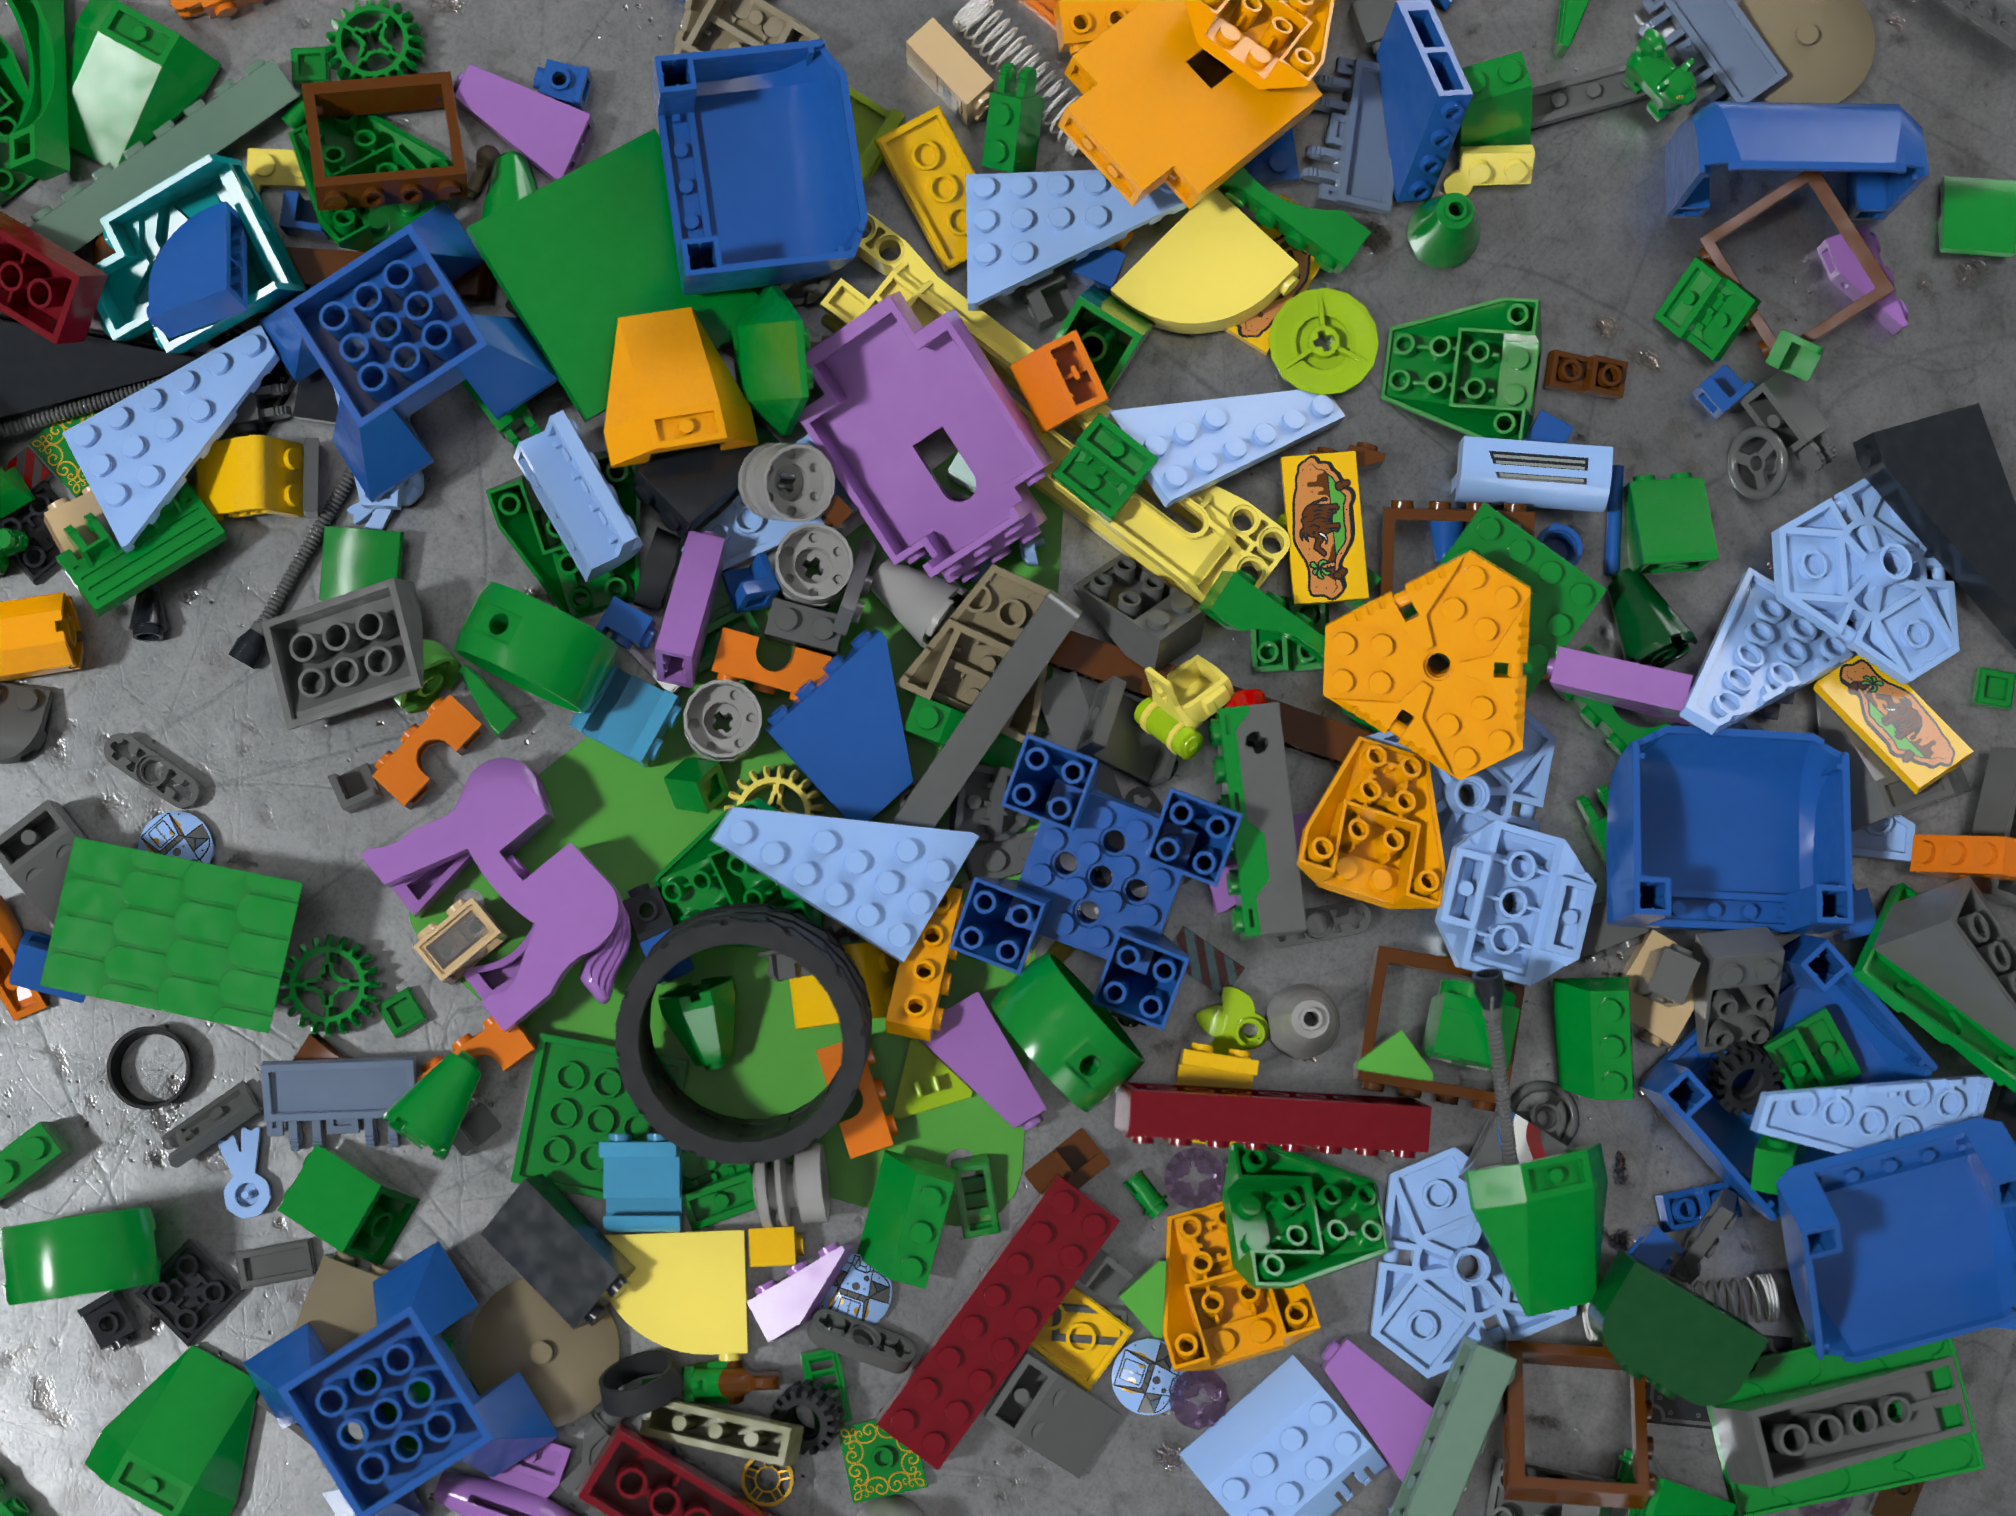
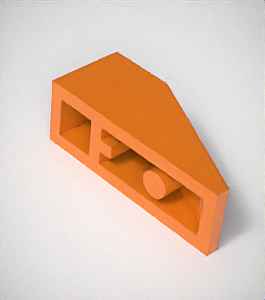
M0 895V999L13 1020L16 1021L48 1007L49 1003L45 993L12 985L9 982L23 933L8 905Z

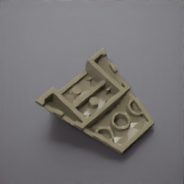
M686 0L680 30H677L674 42L676 45L673 54L821 39L822 36L765 0Z
M992 564L896 685L928 700L933 697L966 713L1050 590L998 565ZM1048 663L1000 733L1023 743L1026 733L1035 736Z

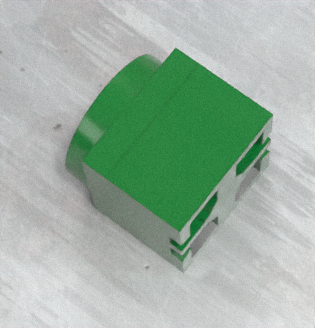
M1448 979L1440 981L1438 995L1431 998L1420 1056L1492 1073L1486 1020L1483 1018L1482 1007L1474 995L1472 982ZM1505 991L1501 1005L1502 1016L1500 1020L1505 1061L1508 1069L1520 1008L1514 1007L1516 995Z

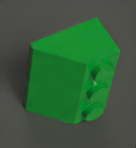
M1630 977L1553 978L1558 1085L1562 1090L1593 1100H1633L1634 1066Z
M885 1150L857 1254H860L862 1261L890 1280L926 1289L958 1170Z

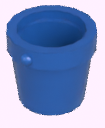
M1554 522L1551 526L1542 530L1536 538L1572 565L1578 564L1582 556L1583 544L1580 536L1574 529Z

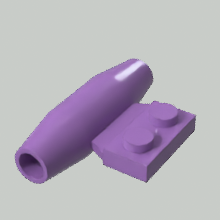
M551 1441L494 1478L491 1476L485 1478L444 1471L437 1483L433 1499L461 1516H578L548 1499L561 1486L560 1483L564 1478L573 1449Z

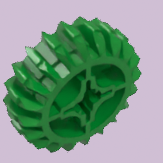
M353 0L352 6L355 10L349 13L347 9L341 8L340 13L344 19L342 21L331 19V25L336 31L326 32V39L332 44L325 47V52L327 56L332 57L328 64L332 70H338L336 77L339 81L407 75L408 71L419 74V67L413 61H422L425 57L423 52L419 50V48L425 46L424 38L419 36L422 29L419 23L413 22L414 16L411 11L403 12V7L399 2H395L390 7L388 0H380L378 5L375 4L374 0H366V6L361 7L357 0ZM377 22L373 27L369 29L361 28L366 24ZM395 27L403 34L401 53L396 52L394 47L390 45L394 37L392 32ZM350 39L360 48L357 54L358 61L355 66L349 62L347 55ZM377 41H380L384 48H379L378 50L374 48L373 51H370L367 44L371 45L375 42L377 46ZM386 63L390 65L384 69L373 71L380 64Z
M328 934L324 946L320 937L315 936L312 938L313 950L305 943H301L298 946L299 951L303 955L302 958L289 954L288 959L295 966L293 969L284 967L282 974L289 975L290 982H280L279 988L290 989V994L283 996L280 1000L282 1004L294 1002L295 1005L287 1012L289 1017H295L302 1013L297 1023L299 1027L305 1028L312 1020L311 1033L319 1034L323 1024L326 1036H334L336 1024L342 1034L349 1033V1020L355 1027L359 1028L363 1025L362 1020L358 1016L360 1012L368 1017L373 1015V1011L366 1004L368 1001L371 1003L380 1002L378 996L370 995L371 988H382V982L371 981L370 976L377 975L381 971L379 967H366V965L372 962L374 956L371 953H367L359 957L364 947L361 943H356L349 950V937L343 936L337 946L335 935ZM337 954L345 957L353 964L359 979H346L343 977L340 971V964H337ZM325 956V962H322L321 972L318 976L303 980L309 966L317 959ZM330 975L332 980L348 984L347 986H338L337 990L332 989L334 993L330 995L329 990L314 987L315 984H323L324 981H329L327 977ZM303 991H311L319 995L321 1007H324V1016L317 1014L308 1006ZM358 991L353 1004L343 1013L336 1015V1008H339L341 997L347 992Z

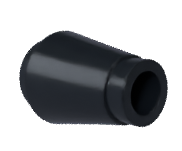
M151 585L136 594L129 629L133 631V638L145 642L159 641L163 639V632L167 630L160 587L157 585Z

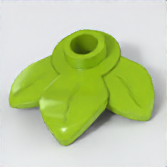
M1224 986L1222 990V1004L1209 1005L1196 1014V1020L1202 1029L1214 1037L1211 1046H1214V1054L1228 1056L1229 1048L1243 1051L1245 1049H1256L1261 1047L1269 1037L1267 1020L1261 1014L1256 1013L1252 997L1237 987ZM1247 1024H1253L1257 1027L1258 1031L1254 1035H1248L1245 1033L1244 1027Z

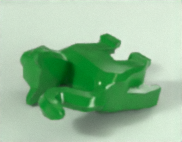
M1650 28L1645 31V38L1638 40L1635 50L1627 58L1624 80L1625 84L1634 94L1643 90L1651 98L1647 104V111L1658 122L1669 113L1673 114L1682 105L1688 106L1697 99V83L1691 71L1695 60L1690 58L1682 65L1676 67L1666 53L1667 46L1662 35Z

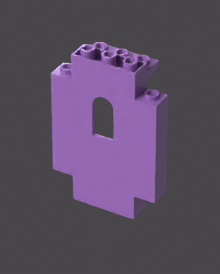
M899 291L887 296L805 353L806 366L812 367L813 377L825 395L804 408L799 420L817 448L830 461L837 479L894 565L904 559L910 565L926 553H929L932 559L922 566L930 578L941 572L948 584L957 578H960L964 583L982 571L978 565L986 559L990 558L994 564L1012 551L1008 545L1017 539H1020L1022 544H1025L1042 533L1038 526L1048 518L1028 487L1047 475L1044 467L1052 463L1053 460L955 309L944 313L923 327ZM941 427L944 428L975 476L976 489L972 497L967 500H954L946 494L915 444Z

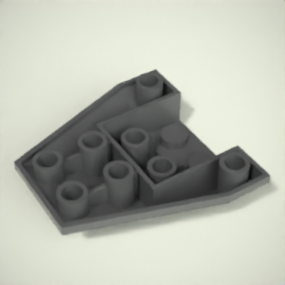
M1816 693L1819 737L1825 740L1824 743L1841 753H1849L1851 833L1872 826L1883 819L1933 802L1939 803L1971 791L1960 764L1933 784L1915 794Z

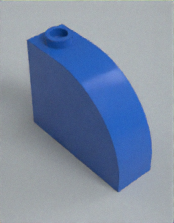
M227 201L204 209L182 224L164 244L153 264L149 278L146 314L150 323L154 327H158L169 339L248 310L247 230L238 212Z

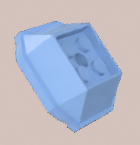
M1490 820L1452 847L1444 880L1441 906L1437 909L1435 923L1455 967L1472 972L1490 968L1500 969L1503 971L1505 981L1523 986H1531L1580 958L1597 885L1589 873L1585 872L1576 854L1565 839L1502 821ZM1507 893L1513 901L1512 909L1508 913L1503 908V898Z

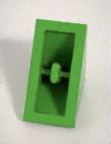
M1397 1030L1356 1060L1353 1066V1070L1421 1081H1433L1434 1075L1402 1030Z
M1157 1259L1118 1295L1155 1338H1163L1167 1261Z

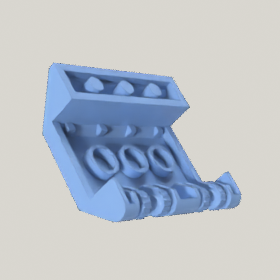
M1293 1354L1179 1453L1185 1463L1230 1516H1332L1343 1506L1335 1496L1338 1491L1347 1502L1353 1497L1352 1490L1345 1482H1342L1347 1476L1353 1472L1355 1478L1366 1486L1372 1480L1363 1470L1365 1467H1368L1375 1476L1388 1467L1368 1440Z

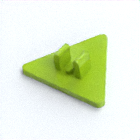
M915 1038L910 1040L893 1110L894 1118L901 1119L972 1096V1090L922 1042Z

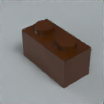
M836 495L831 500L828 508L822 513L823 516L820 519L827 526L838 528L854 511Z

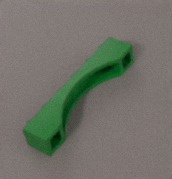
M6 0L21 31L29 66V94L25 110L18 124L9 134L10 169L42 181H47L70 171L64 0Z
M1244 167L1218 186L1226 192V198L1233 204L1248 208L1256 214L1255 218L1261 225L1269 229L1275 228L1285 236V241L1291 247L1299 251L1305 250L1315 258V263L1321 269L1329 273L1335 272L1338 275L1342 272L1371 233L1370 230L1343 210L1307 208L1281 199L1259 184Z
M1239 569L1237 572H1221L1200 604L1199 610L1228 630L1260 629L1282 635L1302 646L1324 669L1325 633L1321 635L1313 629L1315 623L1310 618L1300 612L1292 614L1284 608L1286 602L1281 597L1271 591L1263 593L1254 586L1257 581L1246 572ZM1341 707L1344 714L1369 732H1380L1373 725L1371 726L1365 720L1360 719L1352 712Z

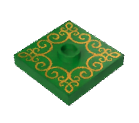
M85 395L82 396L79 400H87L88 397ZM100 410L90 411V413L85 412L84 415H76V417L67 418V420L62 419L61 422H53V424H49L28 442L76 498L83 495L82 490L89 486L62 432L94 416Z
M876 1419L845 1425L840 1430L839 1439L853 1504L928 1487L922 1458L878 1427Z

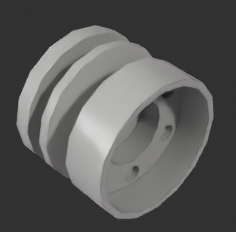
M768 442L754 448L744 458L738 474V489L743 503L753 514L766 520L805 523L819 517L828 508L835 492V475L831 463L825 455L808 444Z
M820 523L803 524L790 530L780 541L774 559L773 572L780 588L778 591L780 596L785 601L820 610L835 605L844 595L853 570V554L846 538L832 527ZM813 564L818 565L819 575L814 574L812 578H808L806 576V568H811Z
M729 679L712 680L699 686L688 698L683 712L686 739L691 749L705 760L716 761L720 764L733 763L746 757L756 746L761 734L762 709L756 696L743 684ZM719 715L722 719L730 717L732 719L729 723L730 731L725 732L722 728L716 731L714 729L716 726L715 718Z
M822 1142L814 1143L795 1153L794 1162L788 1163L787 1158L774 1160V1164H772V1161L755 1164L753 1170V1194L764 1228H773L775 1226L776 1210H778L782 1226H789L792 1208H798L804 1225L829 1222V1176Z

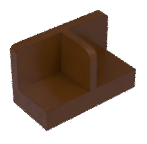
M1081 1128L1025 1172V1177L1039 1195L1056 1172L1079 1189L1111 1164V1162L1087 1132Z

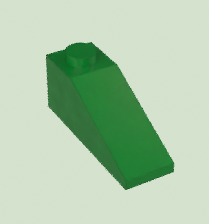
M917 695L904 726V734L942 748L965 714ZM999 733L979 763L991 767L1002 766L1010 769L1020 742Z

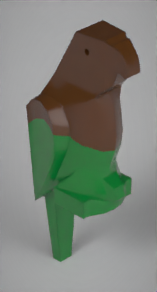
M717 1360L681 1367V1376L684 1380L682 1388L684 1402L697 1401L735 1405L743 1402L745 1395L753 1390H780V1372L752 1371L744 1367L741 1360ZM657 1377L642 1379V1385Z

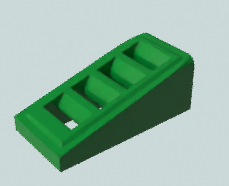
M1590 0L1560 1L1554 49L1555 57L1562 58L1569 49Z
M463 665L459 671L493 733L501 740L504 739L522 721V717L470 666Z
M979 1154L950 1160L951 1168L958 1170L954 1186L964 1239L1001 1233L988 1155ZM982 1170L983 1174L961 1178V1173ZM985 1184L984 1190L967 1193L963 1191L964 1187ZM988 1200V1205L966 1209V1203ZM990 1214L991 1220L969 1224L968 1218Z
M825 1348L801 1352L800 1356L805 1380L812 1379V1386L815 1385L814 1378L835 1374L836 1382L824 1384L822 1390L827 1391L829 1387L833 1390L838 1389L840 1395L838 1397L842 1400V1409H845V1416L841 1420L845 1422L853 1421L840 1354ZM832 1360L833 1367L812 1370V1363ZM812 1410L815 1428H818L820 1421Z

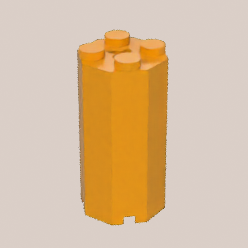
M61 592L0 602V682L82 668L83 641L77 642L76 631H81V626L71 596H66V593Z

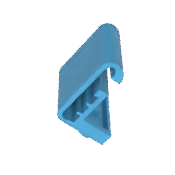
M613 664L597 699L585 715L575 713L568 726L647 768L650 761H655L661 752L665 742L662 739L669 727L673 728L683 710L681 708L683 702L666 689L663 691L633 674L630 675Z
M659 1133L647 1134V1140H632V1134H609V1141L599 1142V1158H603V1199H606V1215L603 1216L604 1232L682 1231V1148L663 1138Z

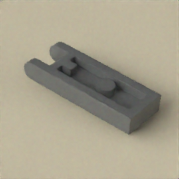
M864 540L861 544L832 628L833 632L846 636L850 623L858 624L865 602L858 599L859 596L867 598L874 578L867 575L876 549V544L871 540Z
M1038 828L1010 836L1011 838L1008 840L995 841L972 848L964 861L969 881L960 882L955 887L963 889V891L970 889L975 876L1003 879L1022 873Z
M243 1080L162 1136L161 1142L165 1149H173L179 1145V1148L168 1156L172 1167L182 1166L260 1112L252 1090Z

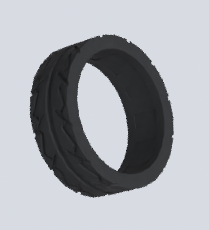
M735 903L732 905H722L702 910L675 925L651 948L625 991L616 1020V1055L620 1057V1059H617L623 1085L637 1110L645 1115L643 1118L663 1138L683 1150L723 1164L751 1165L758 1162L761 1164L787 1158L809 1147L824 1136L839 1122L853 1100L872 1043V1011L869 1009L871 1004L865 981L851 956L844 952L846 949L826 929L803 915L794 914L793 911L770 904ZM749 944L769 948L795 960L809 971L830 997L839 1018L843 1040L841 1066L829 1085L812 1101L798 1109L766 1119H741L721 1115L692 1100L676 1086L665 1072L654 1049L650 1028L651 1002L657 983L676 963L697 951L715 946Z

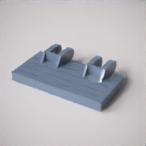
M1735 0L1641 1L1650 15L1662 6L1666 8L1638 30L1642 38L1645 37L1644 33L1647 29L1657 30L1671 20L1676 30L1663 38L1667 49L1686 37V40L1674 48L1683 62L1690 58L1695 60L1694 67L1691 70L1692 73L1705 64L1708 69L1695 77L1697 83L1696 91L1711 79L1718 86L1716 91L1696 103L1693 107L1695 112L1709 103L1719 102L1727 95L1729 98L1724 102H1752L1787 77L1786 71Z
M1338 57L1336 58L1335 74L1350 77L1349 80L1321 74L1315 76L1314 82L1317 88L1342 93V100L1322 96L1314 110L1330 113L1325 144L1340 147V150L1317 145L1306 146L1305 157L1331 163L1333 168L1332 171L1315 167L1303 168L1301 178L1320 184L1318 200L1387 214L1391 212L1394 179L1391 158L1389 157L1378 74L1380 71L1379 63L1359 58L1352 60Z
M415 1056L263 1061L260 1066L264 1122H266L267 1136H284V1122L288 1121L291 1151H300L303 1144L301 1121H312V1143L314 1147L316 1144L325 1147V1120L327 1134L360 1133V1119H364L366 1147L376 1148L378 1143L376 1118H381L392 1104L417 1083ZM388 1125V1142L391 1148L400 1147L401 1135Z

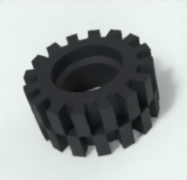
M1739 1041L1738 1048L1731 1043L1726 1045L1727 1053L1724 1054L1721 1049L1716 1053L1720 1058L1718 1061L1710 1060L1708 1065L1713 1070H1706L1705 1077L1709 1080L1706 1081V1086L1719 1104L1729 1113L1732 1111L1735 1115L1741 1116L1742 1111H1744L1747 1115L1754 1114L1753 1107L1757 1108L1761 1092L1779 1091L1780 1086L1776 1082L1781 1081V1075L1778 1073L1779 1068L1774 1061L1755 1043L1750 1042L1748 1045L1745 1041ZM1754 1069L1752 1078L1745 1085L1732 1088L1734 1079L1741 1072Z
M806 1379L802 1384L801 1381H797L789 1387L774 1403L772 1407L774 1410L770 1416V1419L805 1426L799 1420L796 1408L802 1405L816 1413L820 1426L816 1429L804 1427L800 1455H804L808 1450L810 1455H815L819 1450L821 1452L825 1450L840 1433L845 1423L844 1420H841L845 1416V1409H837L842 1403L841 1398L838 1397L833 1400L831 1395L835 1390L831 1387L827 1391L822 1390L824 1383L821 1381L812 1386V1379Z

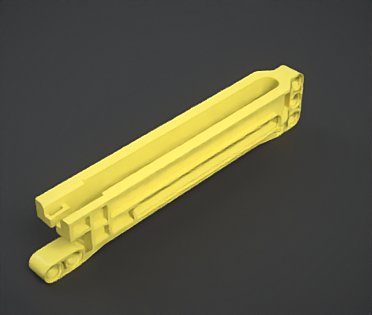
M867 213L868 221L865 227L868 228L870 234L866 238L861 239L856 255L878 272L888 276L870 299L840 278L820 303V307L826 311L821 319V324L835 333L887 296L899 291L923 327L944 313L955 309L1001 381L1024 398L1010 365L1035 350L980 308L968 311V299L941 280L903 238L874 216ZM893 248L900 255L896 260L886 261L880 256V253L884 249ZM1015 401L1053 460L1052 463L1044 467L1047 475L1032 485L1122 554L1199 603H1202L1222 571L1237 572L1242 567H1252L1259 576L1254 586L1260 589L1286 555L1290 547L1288 533L1251 503L1216 485H1212L1167 507L1194 527L1197 531L1196 533H1190L1136 492L1112 522L1109 523L1051 478L1052 472L1073 449L1074 445L1053 429L1041 434L1033 414ZM1106 404L1061 425V427L1078 439L1099 413L1106 417L1108 411L1112 409ZM1145 479L1140 487L1160 501ZM1238 515L1247 517L1251 522V528L1246 531L1237 529L1233 524V518ZM1266 538L1276 539L1280 543L1281 551L1278 553L1267 552L1263 548L1262 540Z

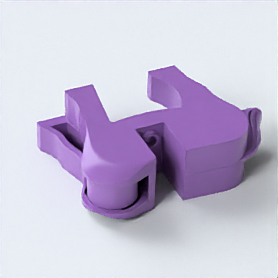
M496 758L482 763L470 774L454 810L448 815L411 830L402 839L391 845L369 848L360 856L382 883L392 888L415 917L421 918L462 872L475 861L485 878L501 897L521 915L534 923L524 941L512 953L496 962L470 967L462 973L464 978L482 998L480 1003L504 1032H510L552 998L567 973L583 959L585 961L580 970L581 982L598 1003H608L611 1000L616 977L629 952L631 925L628 913L622 902L624 899L619 890L571 842L532 874L518 857L515 858L513 856L517 850L552 823L555 817L540 777L518 760Z

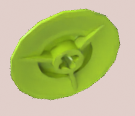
M1330 288L1305 290L1287 300L1274 317L1269 335L1271 359L1281 376L1297 389L1315 395L1340 394L1361 383L1374 366L1379 347L1376 324L1366 307L1348 293ZM1318 336H1322L1324 341H1331L1327 351H1324L1321 346L1315 347Z

